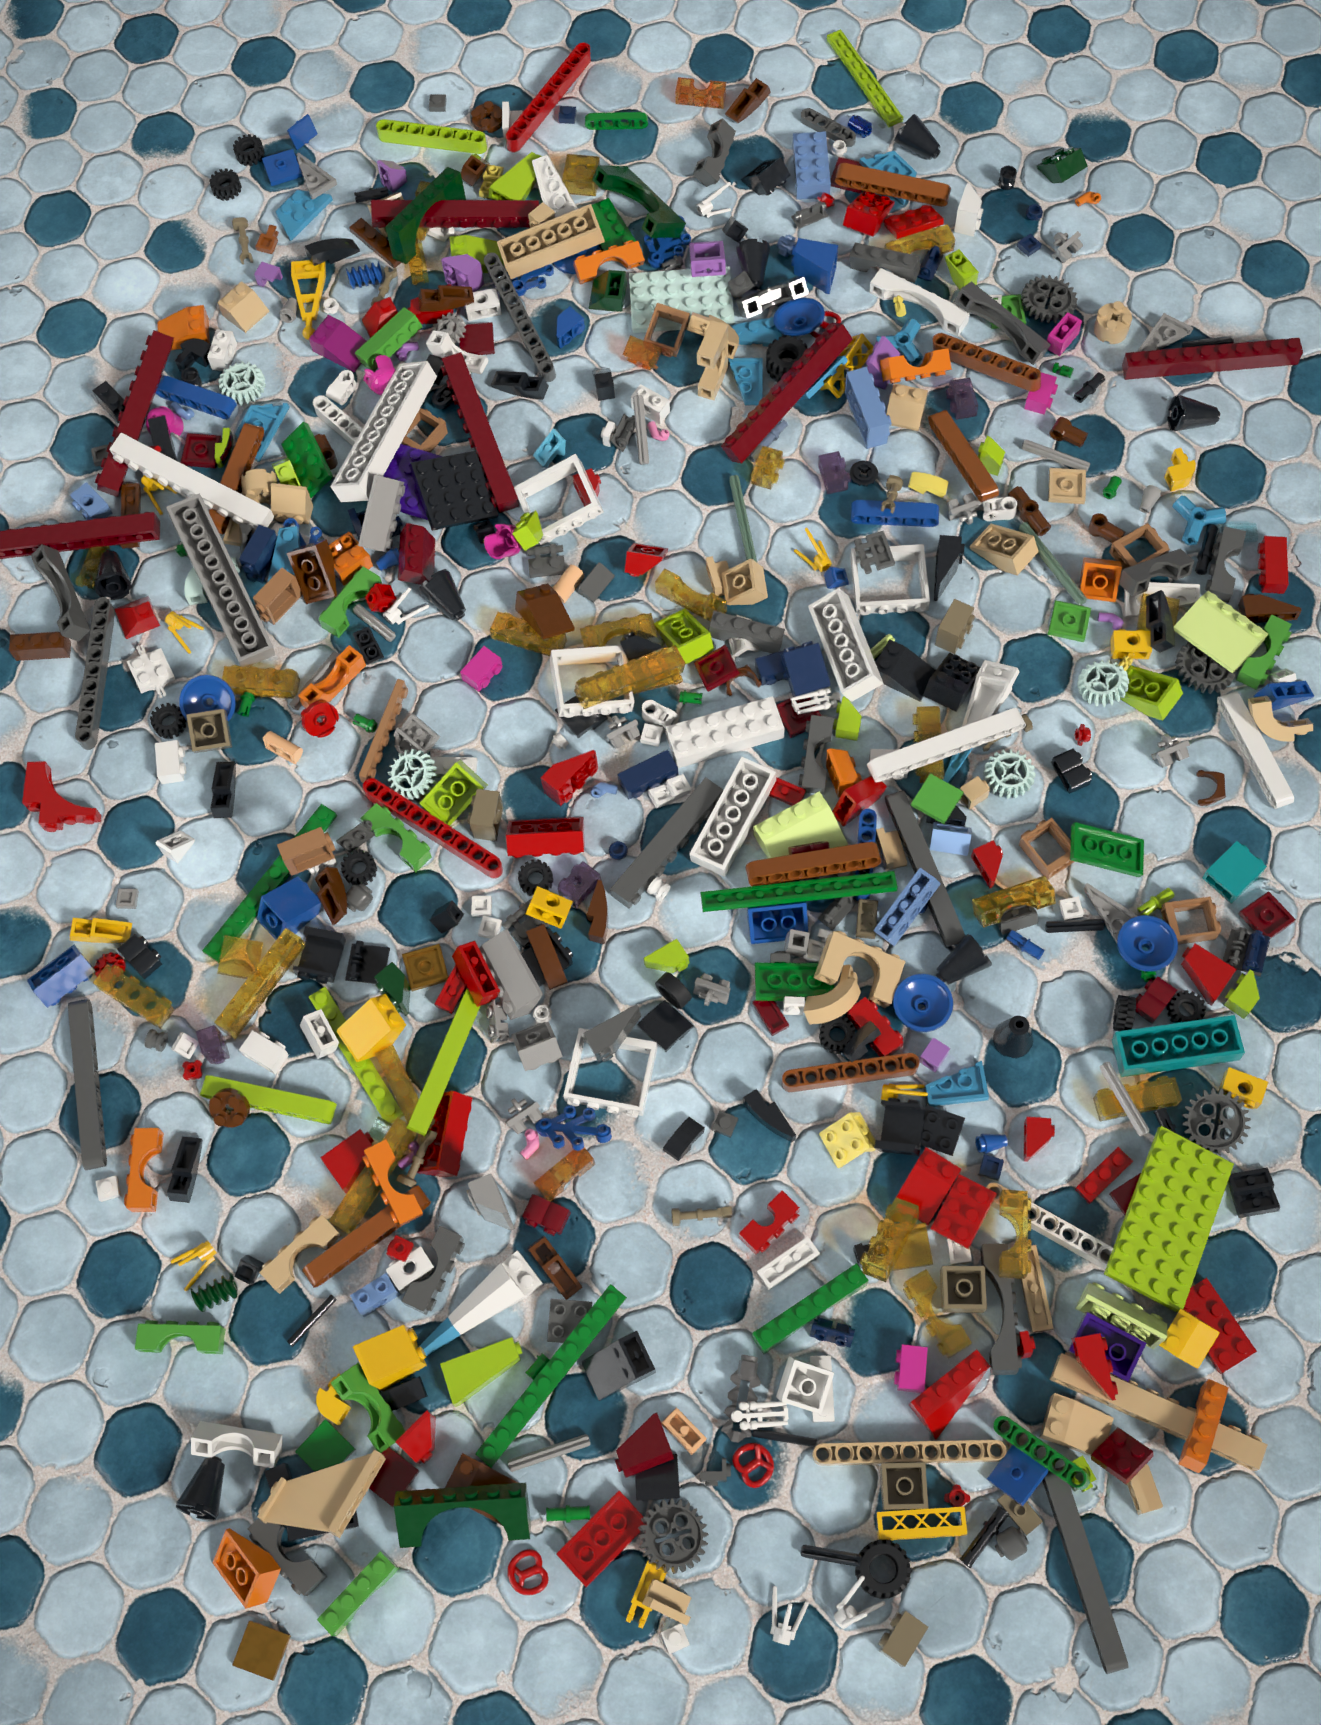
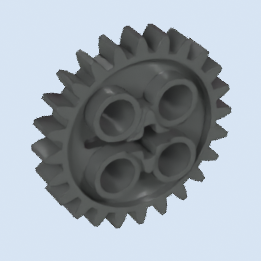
M1042 275L1041 279L1036 276L1034 280L1030 279L1029 284L1026 283L1025 288H1023L1021 300L1023 301L1022 306H1025L1024 311H1030L1029 316L1035 315V320L1041 318V322H1043L1045 319L1048 324L1053 320L1056 324L1057 320L1061 321L1067 312L1073 315L1078 300L1076 298L1077 293L1073 292L1074 287L1068 288L1070 283L1064 284V279L1058 281L1057 276L1054 279L1051 278V275L1048 278ZM1053 289L1054 291H1053V294H1052V297H1051V300H1050L1048 309L1046 310V309H1045V305H1046V302H1047V299H1048L1050 290Z
M1190 642L1182 646L1176 656L1175 663L1177 666L1175 669L1180 670L1178 676H1184L1182 682L1188 681V687L1194 685L1195 691L1201 688L1202 693L1206 689H1208L1210 694L1213 690L1219 693L1220 689L1225 690L1227 686H1230L1236 676V671L1231 673L1209 656L1207 662H1205L1207 654Z
M1211 1088L1210 1094L1203 1090L1202 1097L1196 1093V1101L1189 1099L1192 1106L1184 1107L1189 1111L1188 1114H1182L1183 1117L1187 1118V1121L1182 1122V1125L1188 1126L1184 1133H1191L1188 1140L1195 1139V1144H1201V1147L1209 1148L1211 1152H1214V1149H1216L1218 1155H1221L1222 1149L1230 1153V1146L1237 1150L1235 1143L1243 1144L1241 1136L1248 1137L1244 1129L1251 1128L1245 1125V1122L1251 1120V1118L1244 1116L1249 1110L1241 1109L1245 1103H1237L1239 1096L1230 1098L1231 1091L1224 1095L1221 1088L1218 1094H1216L1214 1088ZM1220 1103L1218 1119L1221 1120V1124H1217L1216 1137L1213 1140L1214 1124L1211 1123V1119L1216 1118V1107ZM1204 1104L1212 1105L1213 1111L1210 1115L1203 1114L1202 1107ZM1227 1107L1234 1111V1115L1230 1119H1226L1223 1116V1110ZM1207 1124L1210 1130L1207 1135L1199 1133L1200 1125ZM1222 1128L1230 1130L1229 1138L1222 1139L1219 1132Z
M673 1498L669 1500L668 1505L665 1500L660 1502V1507L658 1504H654L652 1506L654 1511L648 1509L646 1511L648 1517L641 1518L645 1525L638 1527L643 1534L639 1535L637 1539L644 1541L639 1548H646L647 1550L643 1557L650 1555L651 1558L648 1563L657 1562L656 1570L664 1566V1573H667L671 1568L672 1573L676 1574L678 1567L683 1573L686 1571V1565L690 1569L693 1568V1561L696 1563L700 1562L698 1555L705 1554L701 1547L708 1545L703 1538L709 1534L702 1531L707 1524H700L699 1522L703 1516L696 1517L697 1508L690 1511V1503L683 1507L681 1499L676 1505ZM676 1517L683 1519V1527H679L676 1524ZM656 1523L663 1525V1534L656 1531ZM686 1529L691 1530L690 1533L682 1534L675 1539L670 1538L660 1543L655 1542L656 1539L666 1537L671 1533L676 1534ZM683 1538L690 1541V1549H686L683 1546ZM663 1545H667L670 1548V1556L662 1552Z

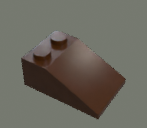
M327 539L297 547L287 553L306 604L337 596L333 555Z
M548 583L517 591L515 610L542 639L575 630L558 593Z
M462 1453L445 1488L512 1484L518 1482ZM470 1508L501 1525V1523L492 1515L478 1509Z

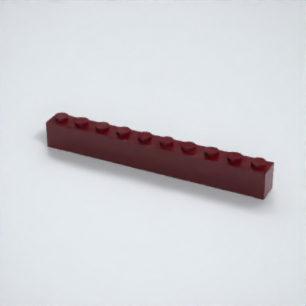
M371 200L372 227L385 228L413 200ZM441 200L434 203L427 210L420 222L419 228H530L528 214L539 206V200Z
M830 323L826 330L815 339L810 348L804 351L801 358L793 363L792 368L783 374L781 380L759 401L755 409L748 413L746 419L738 424L736 430L725 439L721 447L732 462L741 464L853 340L842 323Z
M153 330L152 336L148 335L145 344L148 347L146 351H142L140 360H142L141 366L137 365L135 370L136 380L131 381L129 387L131 391L130 396H126L123 406H126L124 412L120 411L118 417L119 426H115L113 430V443L120 433L137 441L139 440L171 352L174 337ZM109 442L106 450L109 454L107 458L104 457L102 460L101 468L103 470L101 474H97L95 483L97 484V490L118 497L129 467L128 464L124 462L121 464L113 459V455L109 450L113 443Z
M1300 338L1129 352L1125 353L1122 369L1124 379L1129 380L1298 365L1303 349Z
M462 352L442 358L443 365L440 366L443 376L447 375V387L449 391H453L451 395L454 405L458 404L459 409H457L459 418L465 422L462 425L465 434L469 433L470 438H468L470 447L471 449L474 448L487 480V483H485L486 487L493 496L491 497L493 506L497 507L499 513L519 507L518 497Z
M145 512L101 519L94 518L85 521L77 520L69 523L61 522L37 527H24L21 529H7L0 531V559L31 556L42 544L59 552L160 540V520L155 512Z

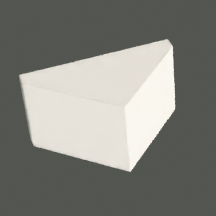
M180 830L157 840L156 845L165 856L179 863L194 844L195 839Z

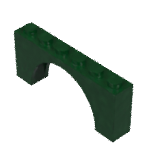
M598 165L592 181L602 190L623 194L641 204L649 212L641 228L651 238H680L686 222L627 166Z
M450 167L444 169L385 227L393 259L407 264L416 255V235L420 222L434 203L441 200H466L461 172Z
M491 1484L396 1491L394 1513L400 1548L422 1547L423 1532L430 1520L446 1510L464 1507L484 1511L496 1518L504 1527L508 1541L530 1539L531 1518L527 1484Z

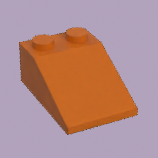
M204 305L186 307L157 322L158 332L174 337L171 350L182 349L180 345L189 339H201L210 344L209 318Z
M230 1528L225 1530L212 1562L245 1609L268 1602L281 1571L280 1566L270 1553Z

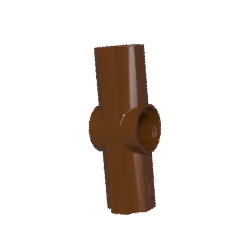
M1017 486L1008 493V497H1013L1017 501V510L1020 512L1021 520L1027 522L1037 536H1043L1051 529V525L1039 511L1038 503L1031 500L1022 487Z

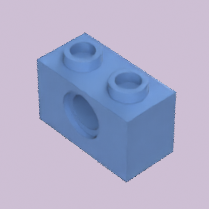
M87 482L70 494L73 500L71 504L77 511L81 510L83 512L82 515L86 520L107 518L112 514L108 504Z
M387 1273L350 1295L363 1317L400 1296Z

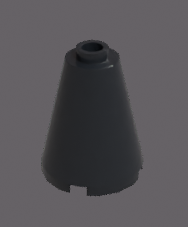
M913 114L905 122L904 128H900L894 141L898 145L929 160L932 158L936 159L941 152L939 150L941 146L919 116Z
M747 239L741 241L739 246H736V252L742 272L746 271L754 284L751 290H757L764 282L770 245L765 240L757 242V239Z
M1178 395L1173 397L1169 405L1168 411H1171V417L1167 416L1170 430L1181 431L1215 425L1220 419V411L1215 406Z
M110 550L103 552L101 555L94 585L96 593L100 597H110L111 600L126 597L132 588V583L119 554Z
M447 569L431 575L432 579L429 582L425 580L419 587L420 593L451 620L456 619L458 621L465 616L466 608L451 573Z
M968 933L937 967L938 973L935 975L949 985L989 968L992 962L987 955L985 956L982 951L983 949L977 941Z
M1014 1016L1001 1022L996 1027L993 1043L1001 1055L1017 1059L1030 1051L1033 1045V1034L1025 1017Z
M214 1456L213 1458H205L177 1501L176 1508L189 1516L190 1513L197 1515L196 1518L214 1521L217 1519L225 1464L222 1463L221 1458Z

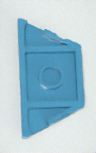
M895 151L876 154L873 158L869 159L862 157L859 161L863 167L911 177H916L917 172ZM896 198L902 205L905 204L906 199Z
M297 190L275 211L290 241L333 200L332 195L321 194L315 199H311L308 191Z
M283 403L280 406H273V404H265L263 406L251 405L235 433L237 438L245 423L264 428V437L255 457L257 462L261 461L290 408L288 403Z

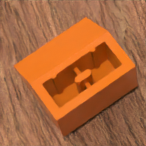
M350 532L329 544L333 555L335 576L343 585L348 584L355 572L359 571L363 566L367 569L373 567L369 554L363 547L358 546L359 542Z

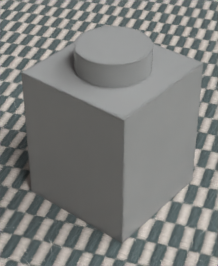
M790 929L786 935L784 952L790 953L793 956L803 957L807 952L810 933Z

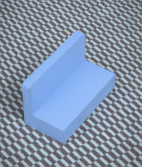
M934 822L930 850L967 856L972 828Z

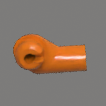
M1088 191L1076 198L1075 204L1078 207L1084 203L1097 204L1101 200V195Z

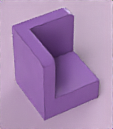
M261 262L254 273L257 284L262 287L265 286L267 281L273 282L274 279L282 280L283 278L280 267Z
M932 1038L920 1056V1063L936 1073L947 1057L950 1048L937 1039Z

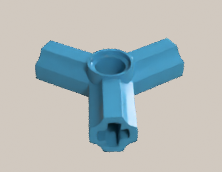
M907 319L900 332L896 335L885 337L900 352V355H904L909 364L916 366L923 360V355L912 341L920 330L921 325L915 319ZM876 336V341L879 342L882 336Z
M1185 495L1180 496L1172 506L1187 520L1182 541L1190 546L1197 545L1203 526L1226 522L1225 508L1204 509L1197 507Z

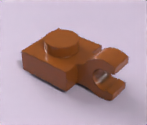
M269 225L267 233H261L255 246L257 251L273 254L278 243L277 236L279 234L278 231H275L276 226Z

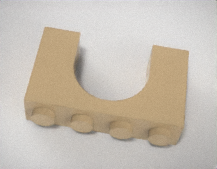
M711 320L697 352V365L705 367L698 384V396L710 400H715L728 370V325Z
M833 931L829 934L814 978L833 985L838 981L843 963L847 957L857 956L863 958L870 964L874 973V981L868 1000H872L876 1005L883 1008L891 1005L905 961L901 960L896 954L883 952L879 947L866 945L860 939L847 937L844 932Z

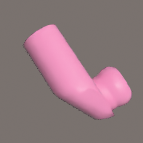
M654 421L647 424L653 439L662 442L668 439L670 433L667 429L658 430Z
M531 1128L525 1131L527 1146L520 1152L526 1160L530 1158L540 1145L537 1131Z

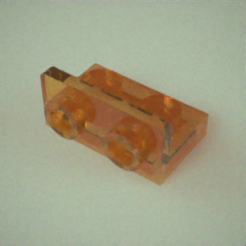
M630 335L622 355L628 357L627 361L634 364L638 361L642 363L643 368L651 371L652 368L658 369L656 364L662 349Z

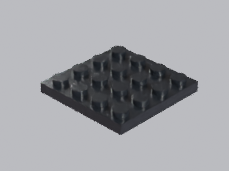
M476 451L416 461L409 464L432 531L498 517L499 514L491 501L492 495L486 487L485 483L487 481Z

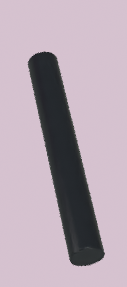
M330 1295L287 1342L293 1347L337 1299Z
M753 1429L752 1437L809 1447H816L817 1442L815 1438L762 1429Z

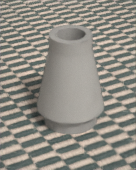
M289 298L280 310V318L286 323H292L296 319L298 301L295 298Z
M1148 485L1144 489L1139 507L1141 512L1149 513L1150 509L1160 498L1161 490L1158 487Z

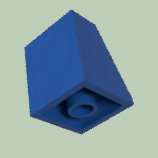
M798 238L797 244L793 245L792 255L794 256L792 257L791 266H794V274L804 277L806 282L824 293L830 294L837 268L838 245Z
M297 876L261 896L257 920L282 945L320 913L322 903L318 895L311 891L307 883Z

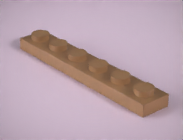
M397 679L359 773L362 783L369 778H375L376 766L382 760V751L388 745L390 731L394 730L395 718L400 714L402 709L401 703L408 695V688L404 680Z

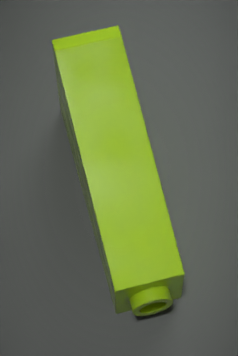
M533 152L529 153L491 184L488 197L493 200H526L537 182L532 161L542 156Z
M513 1337L440 1363L452 1404L455 1407L460 1406L521 1361L519 1354L523 1352L519 1341L515 1342Z

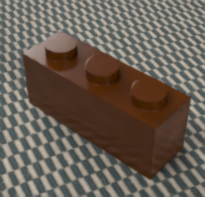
M61 632L10 635L9 651L16 661L70 658L71 641L69 638L62 636Z

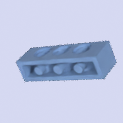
M919 868L873 931L895 946L941 883L922 868Z

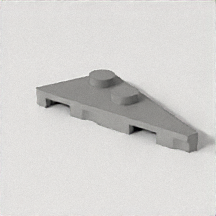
M296 154V159L311 199H315L337 185L334 177L302 154Z
M1163 313L1137 352L1160 350L1191 334L1193 327Z
M1087 883L1083 890L1117 943L1121 927L1131 918L1137 917V915Z

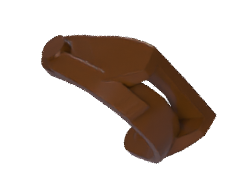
M745 665L738 668L739 675L726 682V694L729 697L732 696L730 684L738 677L746 676L755 681L757 688L761 687L760 679L758 680L751 668Z
M1204 770L1196 772L1197 777L1210 778L1217 784V789L1212 796L1198 800L1200 806H1208L1226 798L1225 775L1223 773Z

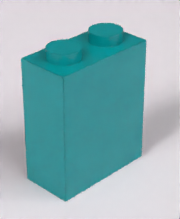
M1236 841L1206 870L1202 879L1232 904L1262 875L1267 866L1262 859L1255 857L1249 852V849L1244 844Z

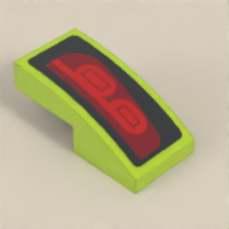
M223 428L222 443H215V460L219 468L225 465L233 447L234 437L230 428Z

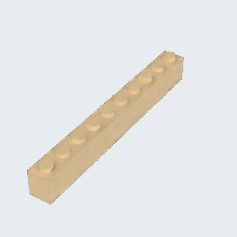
M1065 1352V1354L1061 1353L1058 1356L1050 1377L1051 1381L1178 1438L1187 1440L1197 1409L1187 1407L1186 1409L1180 1406L1179 1402L1175 1399L1159 1397L1158 1392L1146 1388V1390L1138 1387V1383L1132 1380L1128 1382L1123 1381L1110 1373L1111 1381L1116 1382L1118 1395H1115L1116 1400H1109L1078 1363L1075 1355ZM1219 1420L1211 1452L1252 1471L1259 1470L1267 1444L1263 1443L1260 1437L1252 1434L1247 1436L1241 1433V1429L1232 1425L1227 1427L1220 1424L1221 1421Z

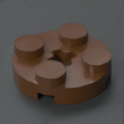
M486 101L484 104L477 106L471 111L473 127L477 131H488V133L499 130L502 127V109L491 101Z
M232 1088L219 1090L209 1101V1111L214 1118V1123L218 1126L230 1128L242 1125L250 1113V1105L244 1095L241 1096L237 1093V1090ZM227 1104L229 1105V1107L233 1108L232 1111L227 1110Z

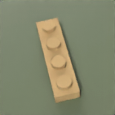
M1032 1245L1015 1248L1031 1333L1053 1330L1037 1247Z

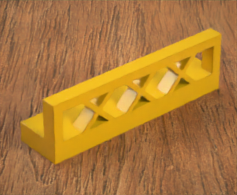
M863 333L852 336L853 340L839 355L845 356L848 362L845 365L840 364L836 368L837 372L823 381L824 385L820 390L829 389L836 398L842 396L846 383V378H844L845 368L849 369V371L862 368L868 356L873 352L874 346ZM862 344L868 348L866 353H862ZM854 356L858 358L857 366H853ZM836 381H840L839 391L833 386Z
M965 1507L876 1512L878 1540L967 1535ZM952 1512H960L961 1525L952 1526L946 1518ZM939 1513H947V1514H946V1515L944 1516V1518H943ZM920 1514H925L922 1519L918 1516ZM928 1514H935L941 1519L936 1527H930L924 1522ZM907 1515H913L920 1521L915 1528L909 1529L902 1523ZM891 1516L897 1524L892 1530H883L882 1517ZM895 1516H903V1517L899 1520V1519H897ZM943 1522L948 1525L940 1527ZM922 1523L926 1528H918V1527H919L920 1524ZM899 1525H901L904 1529H896V1528H897Z

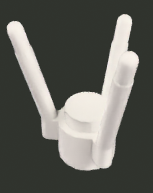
M730 182L722 186L707 199L696 204V209L701 217L706 215L709 218L713 215L731 211V208L711 212L713 209L711 201L731 185Z
M409 587L383 613V617L391 625L395 622L399 625L404 620L429 608V605L427 604L400 617L402 613L397 606L411 591Z
M864 1576L859 1578L842 1602L836 1605L838 1611L835 1612L834 1618L836 1623L843 1629L885 1605V1601H881L857 1613L853 1606L846 1605L865 1579Z
M773 1586L772 1627L770 1633L774 1634L772 1641L790 1645V1641L795 1638L796 1631L809 1602L805 1601L792 1630V1626L788 1625L792 1610L791 1603L788 1604L784 1622L778 1623L777 1627L776 1586Z

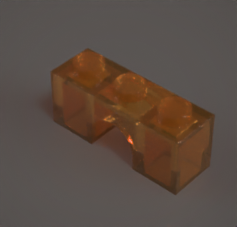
M678 77L675 91L676 104L724 109L726 82L710 80L708 88L699 90L694 87V79Z
M585 1147L579 1151L572 1150L533 1182L535 1188L544 1199L551 1202L564 1191L565 1185L576 1176L581 1177L595 1165L594 1158Z

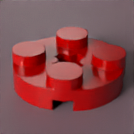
M325 700L315 701L301 712L304 730L309 735L317 736L318 738L331 734L336 728L334 726L336 721L339 719L337 709ZM324 716L323 718H321L322 722L319 723L317 721L318 717Z

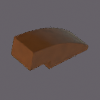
M756 78L748 89H743L727 110L725 116L736 123L743 121L771 93L769 86Z
M439 285L437 290L420 289L418 296L420 312L444 311L474 303L472 287Z
M325 867L314 878L320 889L317 895L332 925H336L347 914V896L338 869Z
M598 880L587 912V919L589 922H592L588 935L590 941L605 944L609 921L608 906L602 880Z
M543 924L526 931L549 990L568 983L545 925Z
M542 1236L527 1248L565 1300L583 1288L545 1236Z

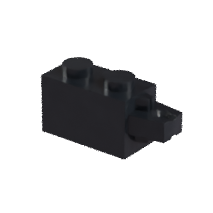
M105 381L92 391L98 403L117 423H120L118 421L120 411L124 412L126 407L123 406L124 399Z

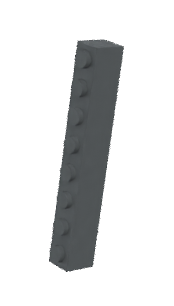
M705 777L610 888L611 896L629 909L632 905H636L641 899V894L645 890L647 891L651 882L657 876L660 877L663 874L665 866L675 860L680 848H685L691 835L697 834L702 822L709 819L724 790Z

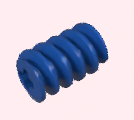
M379 261L377 267L373 262L371 263V268L367 264H364V269L358 265L357 271L354 267H351L350 273L346 268L349 283L353 289L356 288V284L362 288V282L366 286H369V281L375 285L376 279L379 283H382L383 275Z

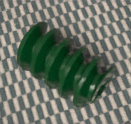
M229 1272L228 1280L224 1275L221 1276V1283L216 1278L213 1279L214 1286L206 1282V1289H203L198 1285L197 1293L191 1288L193 1301L201 1312L206 1311V1306L212 1309L214 1302L219 1306L222 1304V1299L228 1302L230 1296L233 1299L237 1298L238 1288L231 1272Z

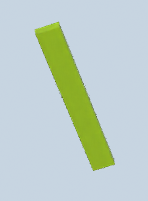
M840 29L828 34L827 41L887 126L891 127L903 122L904 117Z
M468 989L464 992L406 1127L423 1136L426 1135L480 1008V1006H476Z

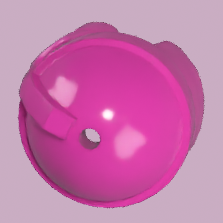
M385 355L375 358L379 369L375 372L365 369V376L363 378L368 387L378 395L383 394L396 371L390 357Z
M159 406L148 413L146 428L150 435L148 419L164 415L166 416L170 433L173 432L178 436L182 434L184 424L181 417L168 407Z
M496 524V533L485 536V549L494 559L514 556L522 548L512 534L516 528L515 525Z

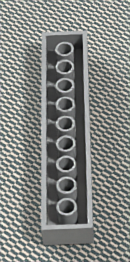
M200 493L167 506L166 509L241 669L275 656L271 641Z

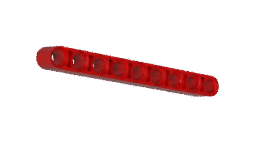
M582 42L573 49L506 133L508 151L518 152L588 66L591 61L589 44Z
M374 778L364 781L363 790L371 802L377 803L381 807L385 806L393 816L488 877L498 878L502 875L503 867L496 855ZM371 788H376L375 791L369 792ZM391 797L389 801H384L385 798ZM401 807H406L405 810L399 811ZM421 816V819L414 820L415 817ZM431 826H437L434 830H428ZM452 836L449 840H444V837ZM462 845H466V846H467V847H466L465 849H463V850H460V849H459V847L462 846ZM482 855V858L474 859L475 856ZM491 865H498L496 869H489Z

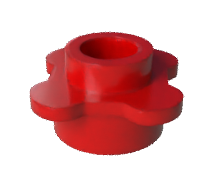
M823 192L821 197H817L819 201L825 202L826 208L835 205L833 203L834 197Z
M1080 724V727L1074 733L1079 746H1082L1083 742H1089L1091 739V731L1084 724Z
M195 1060V1062L185 1061L182 1065L184 1068L183 1078L185 1080L200 1079L203 1075L201 1069L202 1062L200 1060Z
M956 1484L952 1487L950 1493L944 1495V1500L953 1507H962L965 1503L970 1502V1495L966 1494L961 1489V1486Z

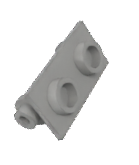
M492 1000L486 1008V1017L489 1018L488 1036L491 1037V1043L493 1044L498 1038H500L501 1042L507 1041L509 1030L508 1023H501L500 1021L507 1020V1014L503 1010V1005L501 1002L495 1004V1000Z

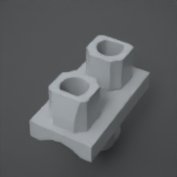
M1077 231L1067 240V233L1058 232L1054 236L1055 242L1053 244L1056 247L1058 245L1060 247L1051 257L1053 259L1058 257L1065 263L1072 256L1067 249L1068 247L1074 253L1083 247V244L1078 239L1081 234Z
M973 493L963 496L964 505L960 506L957 499L948 502L949 514L947 517L949 521L959 518L960 522L965 521L968 525L973 523V518L977 516L976 511L979 510V505L982 504L978 499L976 500Z
M616 715L613 716V723L608 725L610 730L617 728V730L607 734L605 739L607 742L610 741L615 749L625 744L621 737L624 733H627L630 741L640 736L637 720L635 719L622 726L623 723L627 722L626 718L618 719Z
M1164 734L1161 737L1162 742L1158 743V747H1165V749L1151 755L1153 760L1157 759L1163 768L1173 764L1170 753L1174 752L1178 761L1188 758L1187 746H1190V743L1186 740L1173 745L1177 738L1175 736L1170 738L1168 734Z
M705 973L700 978H696L693 994L705 999L704 1005L709 1006L711 1001L727 1005L731 989L729 988V981L720 980L719 984L712 982L713 977Z
M515 1098L512 1099L511 1102L514 1106L509 1108L508 1112L513 1114L518 1111V1113L506 1120L505 1123L508 1127H512L517 1134H520L527 1129L521 1119L528 1115L534 1124L543 1118L538 1109L540 1107L539 1104L533 1102L522 1110V1107L527 1104L526 1100L523 1099L517 1102Z

